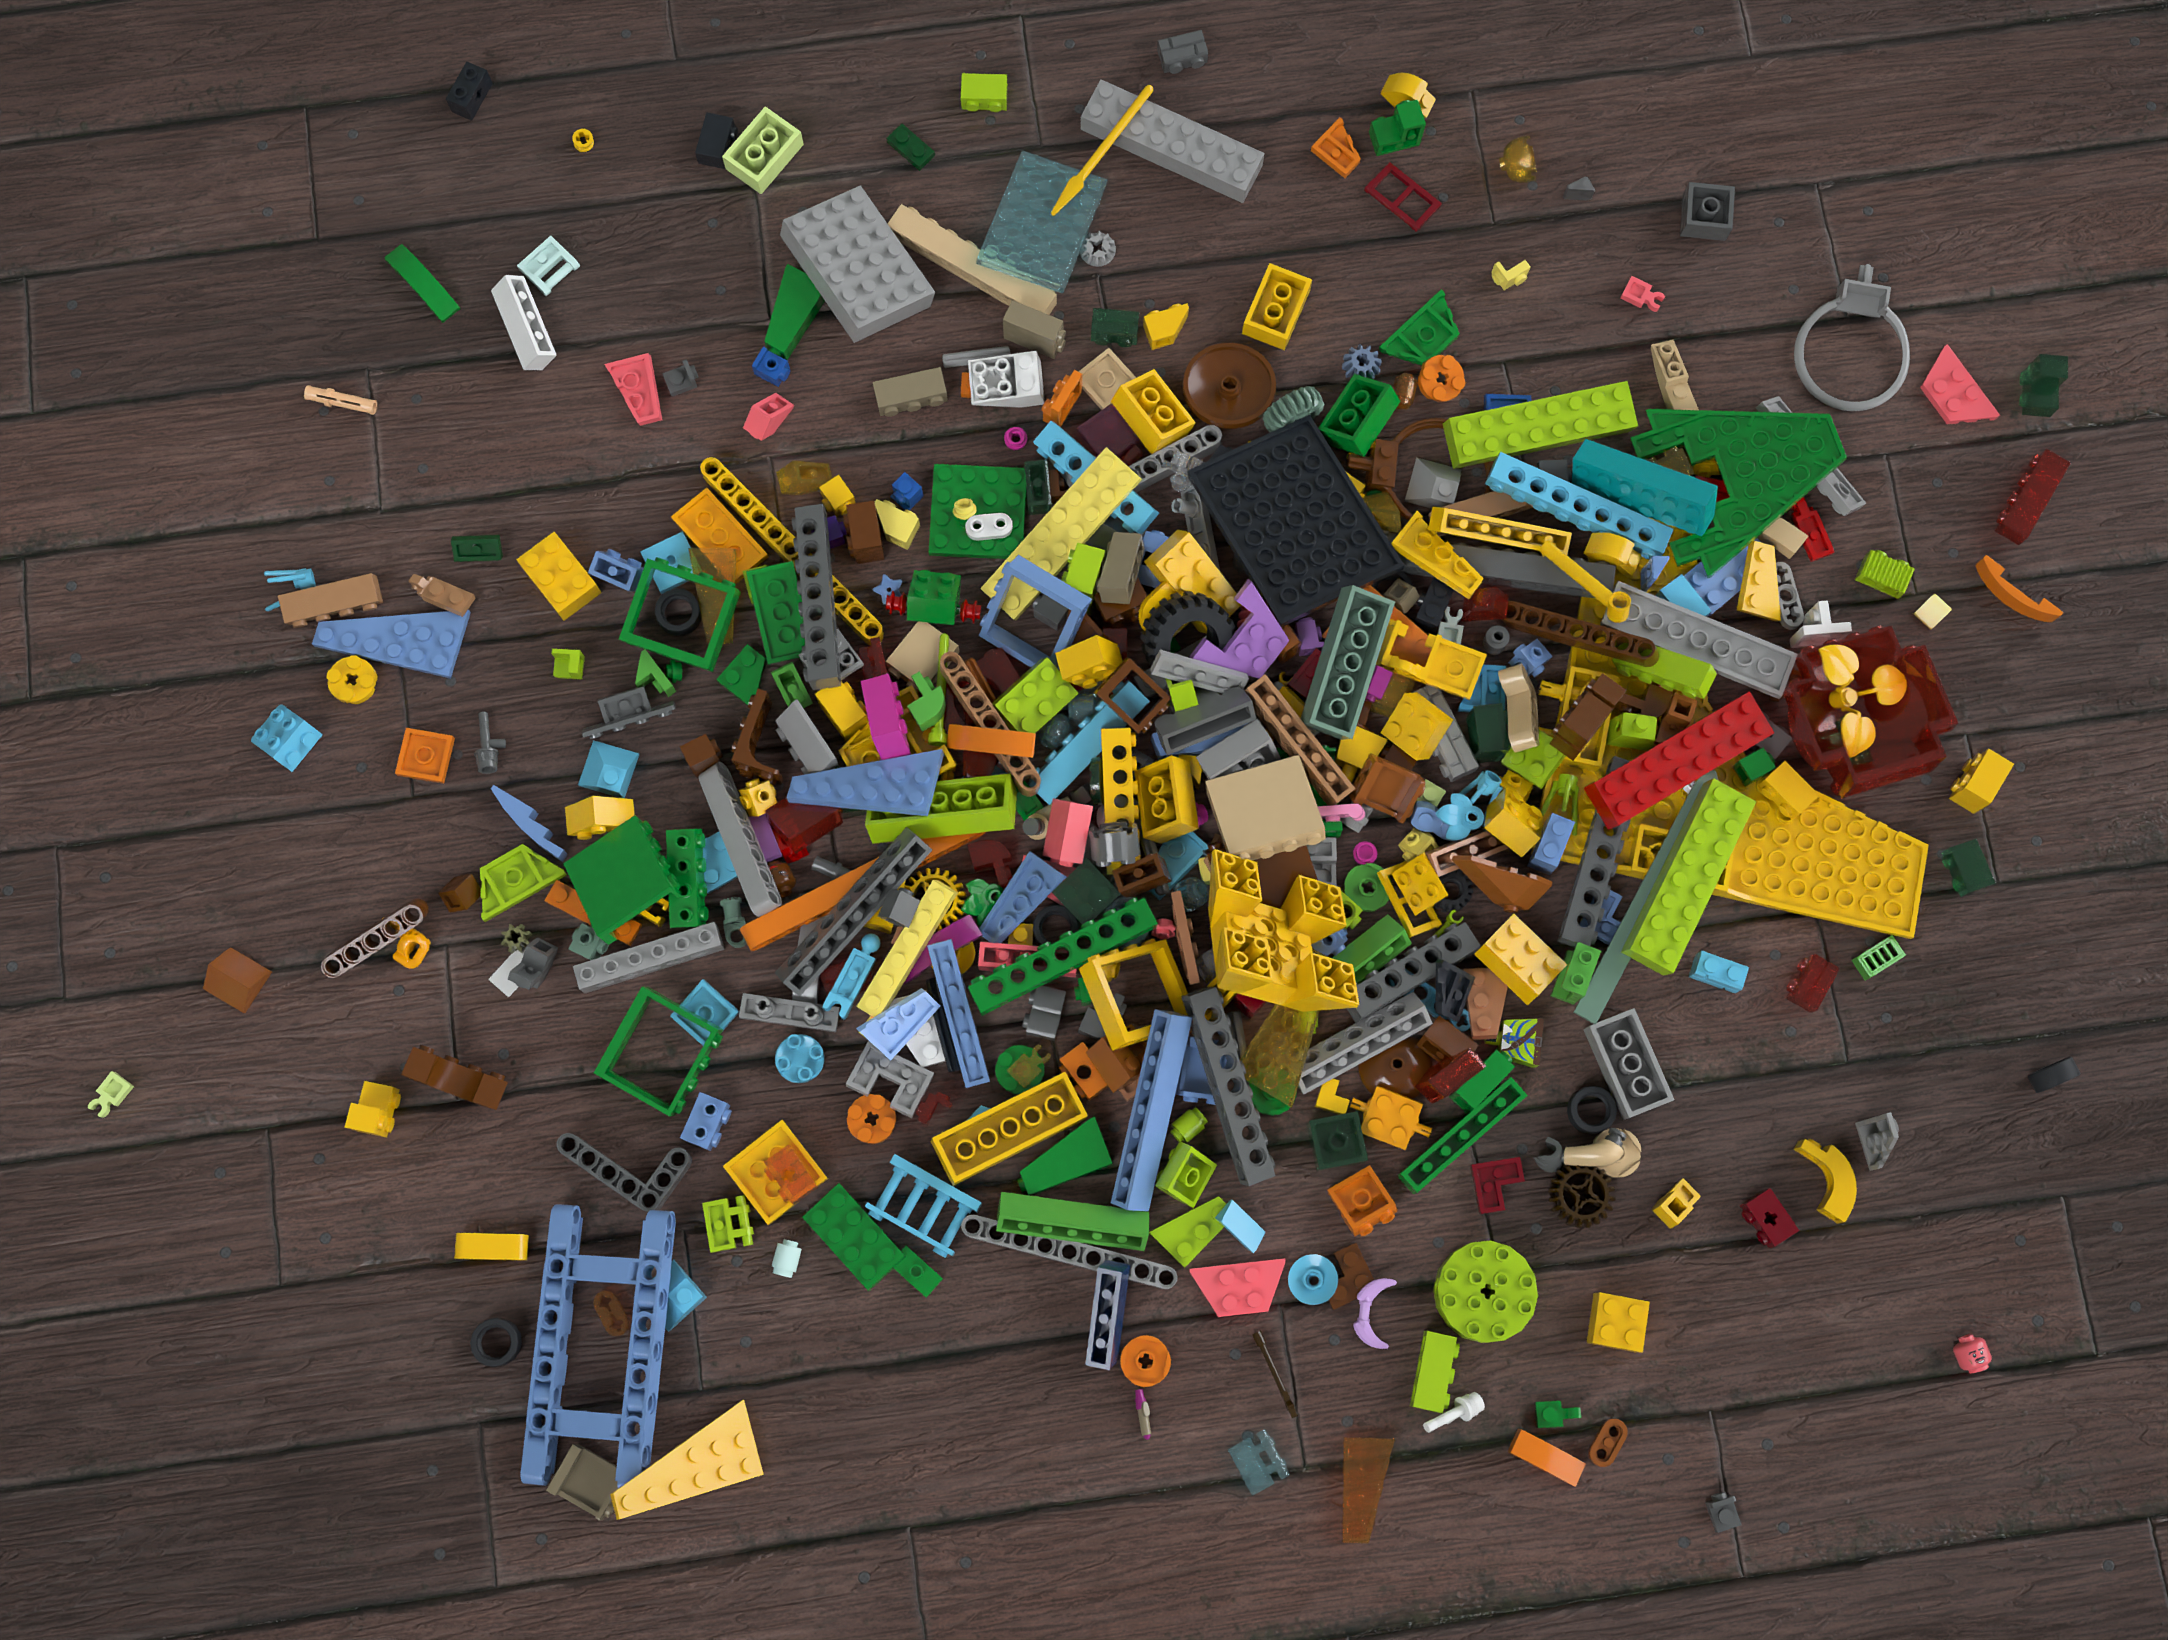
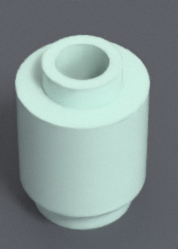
M784 1239L783 1244L777 1243L772 1267H774L772 1273L792 1278L793 1272L797 1270L802 1250L797 1248L798 1242Z

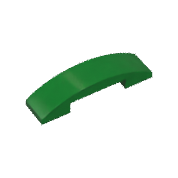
M403 244L384 257L387 263L399 276L401 275L442 323L461 309L434 276Z

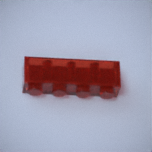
M2045 449L2040 455L2035 454L2028 464L2031 469L2028 473L2025 472L2018 481L2020 488L2017 492L2014 491L2007 500L2009 507L2006 511L2003 510L1996 519V522L1999 524L1995 532L2017 545L2023 543L2032 532L2071 462L2048 449Z

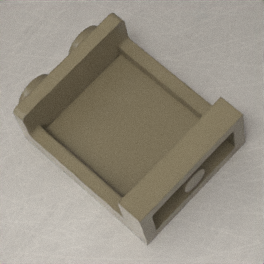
M578 1443L572 1444L546 1491L555 1496L563 1497L596 1516L595 1519L601 1521L605 1517L609 1518L614 1511L610 1494L618 1489L617 1481H615L617 1466Z

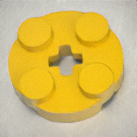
M352 655L337 661L327 672L328 687L333 696L339 701L360 704L373 695L377 673L366 660ZM351 675L358 676L355 685L347 684L348 678Z

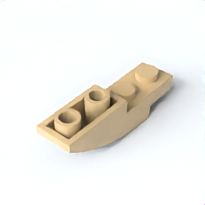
M1674 340L1652 344L1653 363L1666 408L1671 410H1699L1687 383L1689 376Z

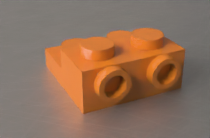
M1076 370L1072 372L1071 376L1066 374L1062 381H1057L1053 389L1054 395L1051 400L1047 399L1041 409L1044 422L1049 423L1053 421L1060 427L1062 426L1082 393V373Z
M1370 1165L1327 1190L1354 1237L1359 1234L1361 1236L1370 1234L1374 1229L1373 1226L1379 1222H1382V1224L1389 1223L1394 1219V1214L1397 1212L1395 1202Z

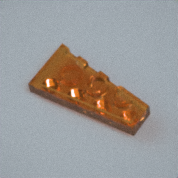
M1343 1437V1543H1369L1395 1439Z

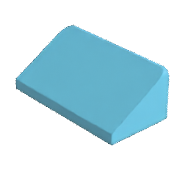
M1231 1199L1217 1214L1215 1219L1246 1249L1254 1253L1265 1231Z

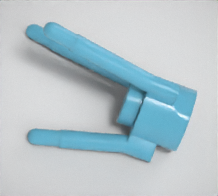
M312 569L264 572L265 576H280L268 578V583L293 580L295 588H300L301 590L316 587ZM279 601L266 607L265 610L270 611L279 607Z
M1482 771L1473 782L1458 794L1465 795L1478 784L1476 793L1470 799L1472 805L1481 794L1485 796L1492 794L1490 804L1503 789L1500 785L1502 781L1494 772ZM1486 812L1484 815V822L1481 825L1482 827H1484L1485 825Z

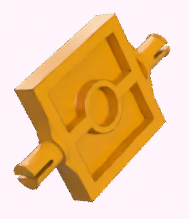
M1377 1085L1367 1103L1353 1097L1350 1108L1352 1107L1363 1112V1121L1359 1129L1360 1133L1406 1150L1408 1142L1415 1132L1429 1138L1432 1128L1419 1123V1114L1423 1103Z

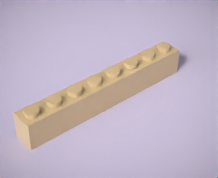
M901 204L888 222L889 227L903 245L1008 306L1014 300L1050 315L1057 304V294H1055L1052 288L1047 285L1042 286L1038 284L1028 274L1023 275L1019 273L1011 264L1000 262L992 253L981 251L973 242L969 240L964 241L950 229L945 230L932 218L926 219L913 207L909 206L907 208Z

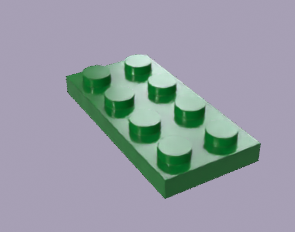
M793 561L746 571L768 664L799 658V654L802 653V646H805V638L802 639L800 624H804L803 617L799 614L798 603L802 602V598L797 591V576Z
M840 1183L802 1217L868 1291L906 1257Z

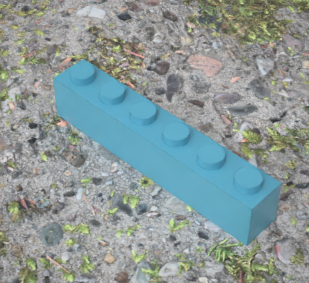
M1128 680L1124 683L1121 681L1112 690L1114 694L1110 697L1131 719L1150 702ZM1102 700L1096 705L1095 709L1097 711L1091 718L1087 715L1078 724L1080 729L1074 735L1070 733L1061 742L1063 747L1058 752L1053 750L1045 758L1047 763L1041 769L1036 768L1041 778L1040 789L1037 794L1049 805L1052 803L1053 798L1056 799L1102 751L1101 728L1125 727L1127 725ZM1032 779L1027 783L1031 788L1036 785Z

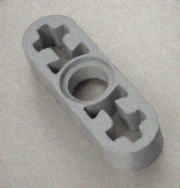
M1777 562L1776 571L1778 569L1779 572H1784L1781 579L1777 575L1778 585L1781 583V580L1783 584L1778 587L1780 623L1784 628L1793 630L1803 622L1804 613L1790 566L1784 562ZM1780 591H1789L1792 596L1791 601H1783L1780 598ZM1790 612L1792 616L1797 617L1794 623L1792 619H1787V616L1790 614Z

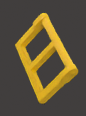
M1404 861L1377 872V875L1408 937L1411 938L1434 928H1439L1442 923L1438 919L1433 907L1426 910L1431 921L1413 928L1402 906L1407 904L1405 897L1398 898L1388 876L1392 875L1391 873L1408 863Z

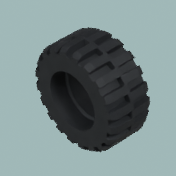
M1184 591L1183 596H1181L1177 592L1171 594L1170 600L1167 601L1163 598L1159 601L1160 606L1157 609L1153 607L1150 610V619L1146 618L1143 623L1146 631L1141 632V640L1144 642L1141 648L1142 652L1146 655L1145 659L1152 666L1159 650L1171 653L1170 644L1172 637L1182 625L1191 621H1202L1207 627L1206 639L1222 650L1235 634L1233 630L1235 625L1233 620L1229 618V614L1206 595L1199 592L1195 595L1192 591ZM1171 680L1172 684L1180 683L1178 681Z

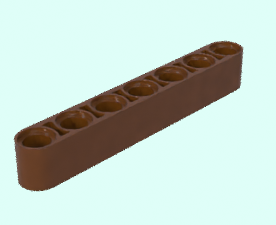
M1515 601L1504 602L1499 608L1501 619L1510 629L1643 667H1651L1659 660V653L1655 644L1647 638ZM1517 612L1514 617L1507 618L1509 613ZM1539 618L1535 624H1529L1531 619ZM1561 624L1558 630H1551L1552 626ZM1583 630L1582 635L1573 637L1576 631ZM1599 637H1606L1604 642L1595 643ZM1623 643L1629 644L1628 647L1624 650L1618 649V647ZM1644 650H1652L1648 656H1641Z

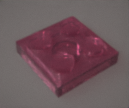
M1110 404L1077 427L1078 433L1097 457L1106 447L1119 457L1141 441L1113 404Z

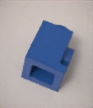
M765 347L761 349L752 364L754 375L779 387L782 381H786L790 374L788 361L768 351Z
M906 472L892 484L893 494L890 498L904 510L910 511L923 498L922 487Z

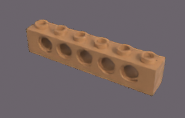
M1266 674L1245 690L1252 700L1255 714L1289 757L1300 756L1309 783L1328 806L1337 804L1355 790V787Z

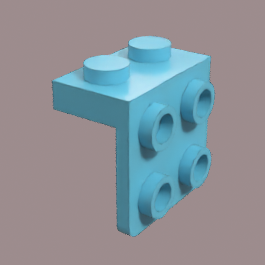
M279 705L271 712L264 724L256 730L251 742L293 772L323 734L284 705Z

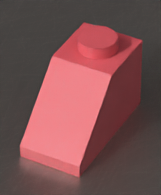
M774 393L752 405L743 429L748 431L754 438L762 441L774 434L792 411L794 405L779 394Z

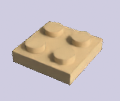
M1110 348L1106 349L1079 371L1082 373V389L1103 412L1113 405L1111 400L1120 385L1136 378Z

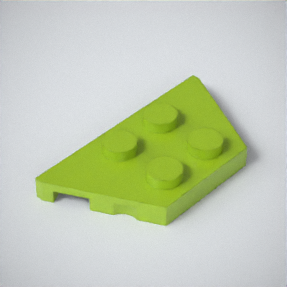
M521 844L480 868L482 920L487 922L553 884L556 880L567 875L566 872L524 844Z

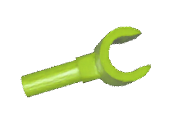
M1452 910L1447 915L1444 925L1434 935H1437L1439 938L1447 927L1454 923L1458 926L1464 917L1459 921L1453 920L1452 914L1456 911Z

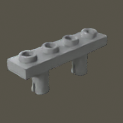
M1190 485L1180 490L1182 499L1177 498V500H1173L1171 505L1172 511L1185 514L1188 532H1190L1220 571L1209 511L1194 486Z
M743 993L739 1018L837 1032L840 1007L832 1006L830 1011H825L821 1004Z

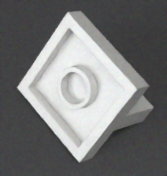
M1818 601L1805 614L1803 626L1790 638L1791 648L1837 645L1852 631L1851 622L1831 623L1828 601Z

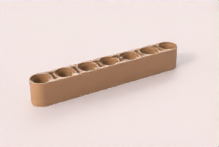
M952 651L944 653L940 659V672L976 727L987 728L983 723L986 720H993L996 726L992 729L1009 730L962 658ZM952 661L957 664V667L948 669L944 665ZM960 681H967L970 686L962 689L957 684ZM979 700L983 703V706L981 708H973L970 704L972 701ZM995 754L1008 774L1011 773L1013 782L1022 795L1031 797L1038 793L1041 778L1028 757ZM1018 759L1023 765L1019 768H1014L1010 765V761ZM1032 779L1036 785L1028 788L1023 785V781Z

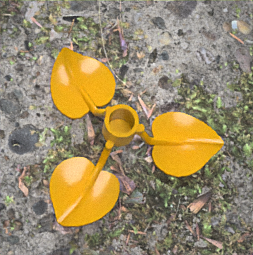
M1824 646L1818 649L1822 658L1824 673L1832 684L1841 685L1830 693L1829 702L1833 708H1841L1842 711L1850 712L1842 718L1841 736L1849 758L1855 757L1873 744L1876 732L1873 722L1868 717H1861V713L1850 708V706L1856 703L1858 696L1875 692L1880 704H1895L1904 696L1907 682L1905 676L1897 668L1891 665H1882L1876 668L1872 675V683L1875 688L1859 692L1852 688H1845L1854 680L1852 674L1859 668L1858 658L1854 651L1846 646Z

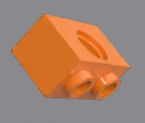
M1082 1042L1059 1059L1061 1064L1059 1070L1062 1073L1066 1072L1068 1078L1071 1077L1076 1083L1074 1089L1081 1099L1086 1097L1090 1101L1106 1089L1108 1085L1086 1054L1089 1049ZM1081 1067L1089 1068L1091 1071L1090 1077L1087 1079L1079 1078L1077 1075L1078 1069Z

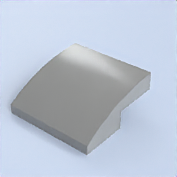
M1326 838V840L1316 845H1306L1318 881L1337 886L1336 838Z

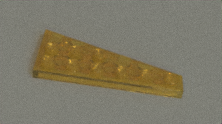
M1312 948V953L1327 957L1326 955ZM1275 1004L1239 1060L1242 1061L1246 1070L1245 1080L1292 1108L1320 1010L1302 1012Z

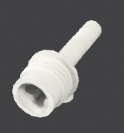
M1476 1392L1457 1397L1454 1400L1455 1408L1423 1424L1425 1431L1429 1433L1444 1424L1451 1423L1458 1417H1461L1464 1421H1470L1472 1417L1484 1410L1483 1399Z

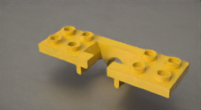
M1390 619L1376 665L1470 700L1487 654L1446 640L1441 635L1437 634L1435 636L1429 633L1425 646L1432 650L1425 667L1399 659V656L1389 654L1396 636L1405 638L1409 626L1402 624L1400 620L1394 621Z

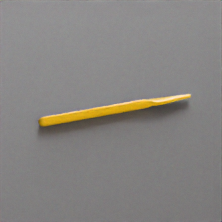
M1151 85L1145 86L1077 176L1069 179L1051 211L1052 216H1055L1083 189L1085 179L1152 94L1153 87Z

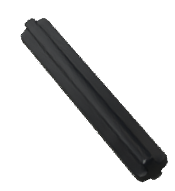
M936 977L926 980L928 993L940 1005L934 1013L947 1069L949 1072H956L961 1068Z

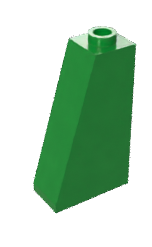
M789 264L785 267L764 341L768 351L785 360L789 359L825 302L808 275Z
M1095 1117L1087 1120L1020 1171L1021 1178L1017 1180L1022 1193L1027 1192L1028 1196H1032L1112 1165Z

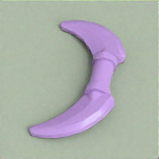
M1387 1278L1373 1280L1366 1284L1357 1294L1360 1311L1359 1317L1353 1323V1326L1359 1338L1371 1347L1387 1349L1389 1347L1371 1329L1369 1312L1373 1299L1385 1288L1396 1285V1280Z

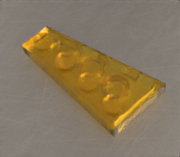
M688 548L693 574L699 575L700 572L714 576V581L721 583L722 579L735 583L736 549ZM695 583L707 643H710L727 593ZM734 614L723 644H733Z

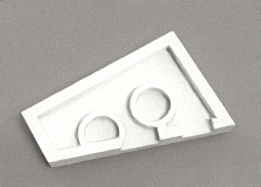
M910 995L894 999L890 1007ZM932 1015L906 1043L923 1068L946 1062Z

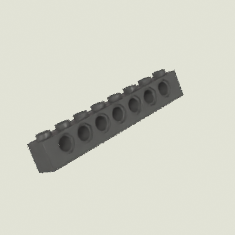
M823 504L796 507L795 517H792L793 530L797 531V538L793 539L795 552H798L799 559L795 560L797 574L800 573V581H797V591L799 595H802V602L798 603L799 614L803 617L804 624H800L802 639L805 638V646H802V656L804 660H807V668L803 669L805 682H809L812 690L840 687L841 675L827 513ZM814 530L812 534L806 535L807 532ZM810 552H816L814 555L808 556ZM813 573H818L815 577H809ZM820 594L818 598L811 599L813 595ZM822 616L819 620L813 621L814 617ZM819 637L824 638L821 642H814ZM826 659L824 663L816 664L818 660Z
M1614 756L1608 763L1606 774L1627 763L1629 760ZM1595 809L1557 942L1575 947L1579 942L1588 946L1595 944L1598 935L1595 927L1597 922H1601L1605 909L1601 908L1603 899L1607 900L1610 894L1611 886L1608 885L1610 876L1614 877L1618 863L1614 861L1616 854H1620L1622 851L1624 840H1621L1623 831H1627L1630 819L1612 828L1614 835L1608 836L1603 831L1605 824ZM1597 849L1605 850L1607 859L1600 858L1597 855ZM1591 871H1596L1600 874L1601 880L1599 882L1592 880L1590 876ZM1584 894L1592 895L1594 904H1587L1584 901ZM1577 917H1584L1588 923L1587 927H1581L1577 923Z
M906 827L775 971L779 979L800 997L882 907L889 889L897 890L929 855L932 849Z
M1205 987L1181 996L1187 1016L1193 1017L1191 1029L1239 1182L1242 1185L1251 1186L1275 1176V1162L1268 1153L1266 1147L1268 1140L1265 1133L1261 1131L1259 1124L1261 1120L1260 1114L1254 1108L1251 1099L1253 1098V1092L1246 1083L1244 1077L1246 1070L1242 1061H1239L1237 1054L1238 1044L1231 1035L1229 1029L1231 1022L1223 1010V996L1217 990V987ZM1208 1008L1212 1012L1210 1020L1205 1018V1011ZM1215 1032L1219 1034V1041L1216 1044L1212 1040ZM1224 1055L1227 1062L1222 1068L1220 1066V1058ZM1230 1079L1234 1082V1087L1231 1091L1227 1088V1083ZM1237 1103H1240L1241 1111L1236 1115L1235 1106ZM1247 1126L1249 1133L1246 1138H1243L1242 1130ZM1252 1150H1255L1256 1158L1251 1162L1249 1155Z

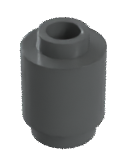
M1502 626L1491 627L1482 641L1484 650L1492 655L1503 652L1510 639L1509 633Z

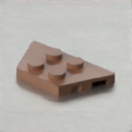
M1181 891L1171 892L1174 926H1176L1175 932L1183 970L1187 979H1189V984L1200 983L1195 962L1198 957L1196 942L1191 943L1190 937H1192L1193 933L1191 918L1186 919Z

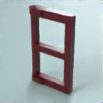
M1390 162L1364 188L1366 193L1393 212L1415 232L1420 230L1442 205L1440 201ZM1390 173L1408 186L1393 203L1375 190ZM1413 191L1431 205L1416 222L1398 208Z

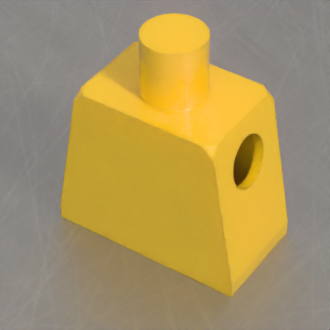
M1356 726L1353 739L1339 740L1335 763L1343 767L1342 772L1352 783L1356 773H1360L1369 754L1372 753L1379 756L1388 739Z

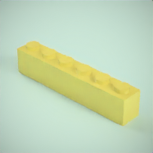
M939 880L931 882L920 900L909 928L904 927L858 1003V1008L875 1017L890 1007L957 896V891Z

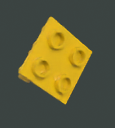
M1425 853L1420 854L1391 873L1415 916L1433 907L1435 903L1448 896Z

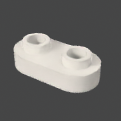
M994 513L970 517L966 522L965 528L969 538L979 541L1005 538L1011 534L1013 525L1011 518L1007 514ZM999 521L1005 523L1003 527H998L996 524ZM978 523L981 525V528L974 529L973 525Z

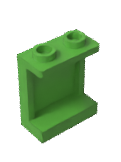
M1580 942L1576 944L1574 952L1567 950L1563 959L1567 966L1557 975L1550 996L1570 1004H1575L1585 997L1601 951Z

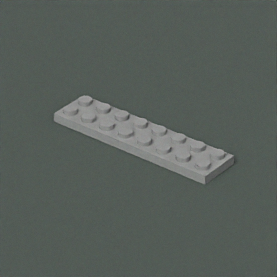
M1620 581L1616 583L1613 593L1618 591L1625 592L1631 598L1629 616L1624 622H1612L1607 617L1606 608L1600 623L1601 626L1650 639L1655 646L1712 664L1716 674L1777 699L1782 697L1798 655L1797 653Z

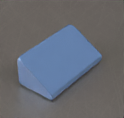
M1652 556L1640 571L1642 591L1647 592L1656 581L1668 562L1669 556Z

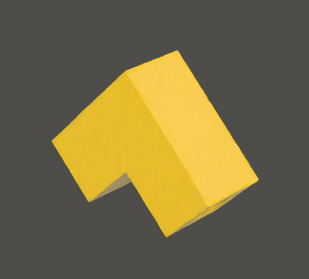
M1331 1079L1321 1085L1315 1107L1345 1116L1350 1100L1335 1095L1339 1080Z

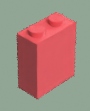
M1053 798L1043 856L1050 857V862L1062 866L1073 867L1074 863L1082 864L1093 806Z

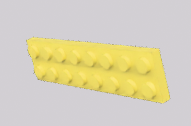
M1106 447L980 589L990 598L995 596L997 592L994 591V588L1004 576L1002 573L1004 565L1007 561L1011 563L1018 555L1051 575L1056 576L1067 564L1070 550H1075L1077 542L1085 544L1142 479ZM1014 576L1001 608L1016 621L1041 592Z

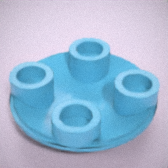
M792 1034L779 1045L775 1055V1064L779 1073L786 1080L794 1083H805L814 1079L822 1070L824 1052L821 1045L814 1038L802 1034Z

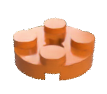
M1451 355L1434 356L1426 360L1421 366L1418 386L1422 394L1428 399L1441 403L1452 400L1458 396L1461 389L1465 386L1463 369ZM1439 372L1446 377L1444 385L1436 380L1439 377Z
M869 1094L868 1097L864 1095L856 1099L848 1109L847 1125L851 1134L861 1142L868 1144H878L888 1139L893 1133L897 1121L896 1111L890 1108L891 1103L881 1095ZM872 1112L873 1115H878L879 1118L876 1119V1125L872 1126L870 1123H865L868 1113Z
M1143 1335L1130 1340L1123 1348L1120 1364L1125 1377L1133 1384L1141 1387H1150L1161 1382L1166 1377L1170 1369L1171 1357L1166 1346L1159 1339ZM1144 1353L1149 1354V1359L1153 1360L1152 1365H1148L1147 1369H1143L1142 1364L1138 1362L1139 1357L1142 1358Z

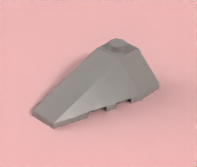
M1891 1112L1855 1123L1870 1171L1884 1166L1899 1138L1898 1124Z

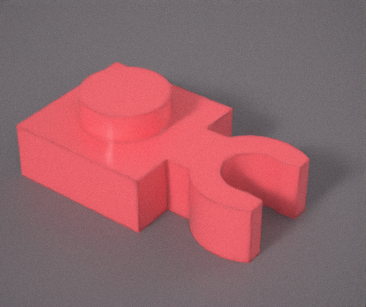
M1631 276L1620 299L1639 308L1645 303L1651 311L1657 312L1660 305L1654 303V300L1662 302L1665 295L1661 292H1650L1652 285Z

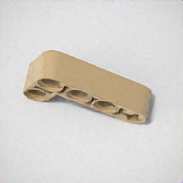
M1521 663L1498 671L1501 686L1507 696L1508 735L1513 751L1516 753L1539 746L1537 696L1525 667Z

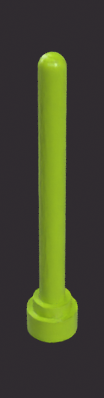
M946 633L941 634L939 640L936 688L941 686L944 696L946 695V680L940 672V659L944 653L948 652L949 636ZM944 715L934 725V728L931 729L928 735L929 745H947L948 734L943 729Z

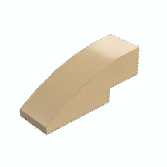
M1779 518L1757 538L1761 543L1774 546L1776 550L1790 559L1808 538V535L1784 519Z

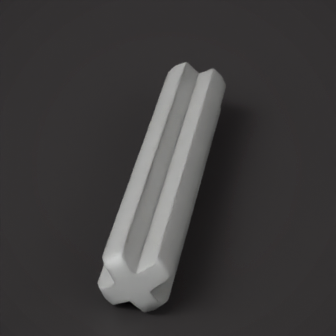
M1003 346L943 354V366L945 368L968 365V360L1009 355L1010 348Z

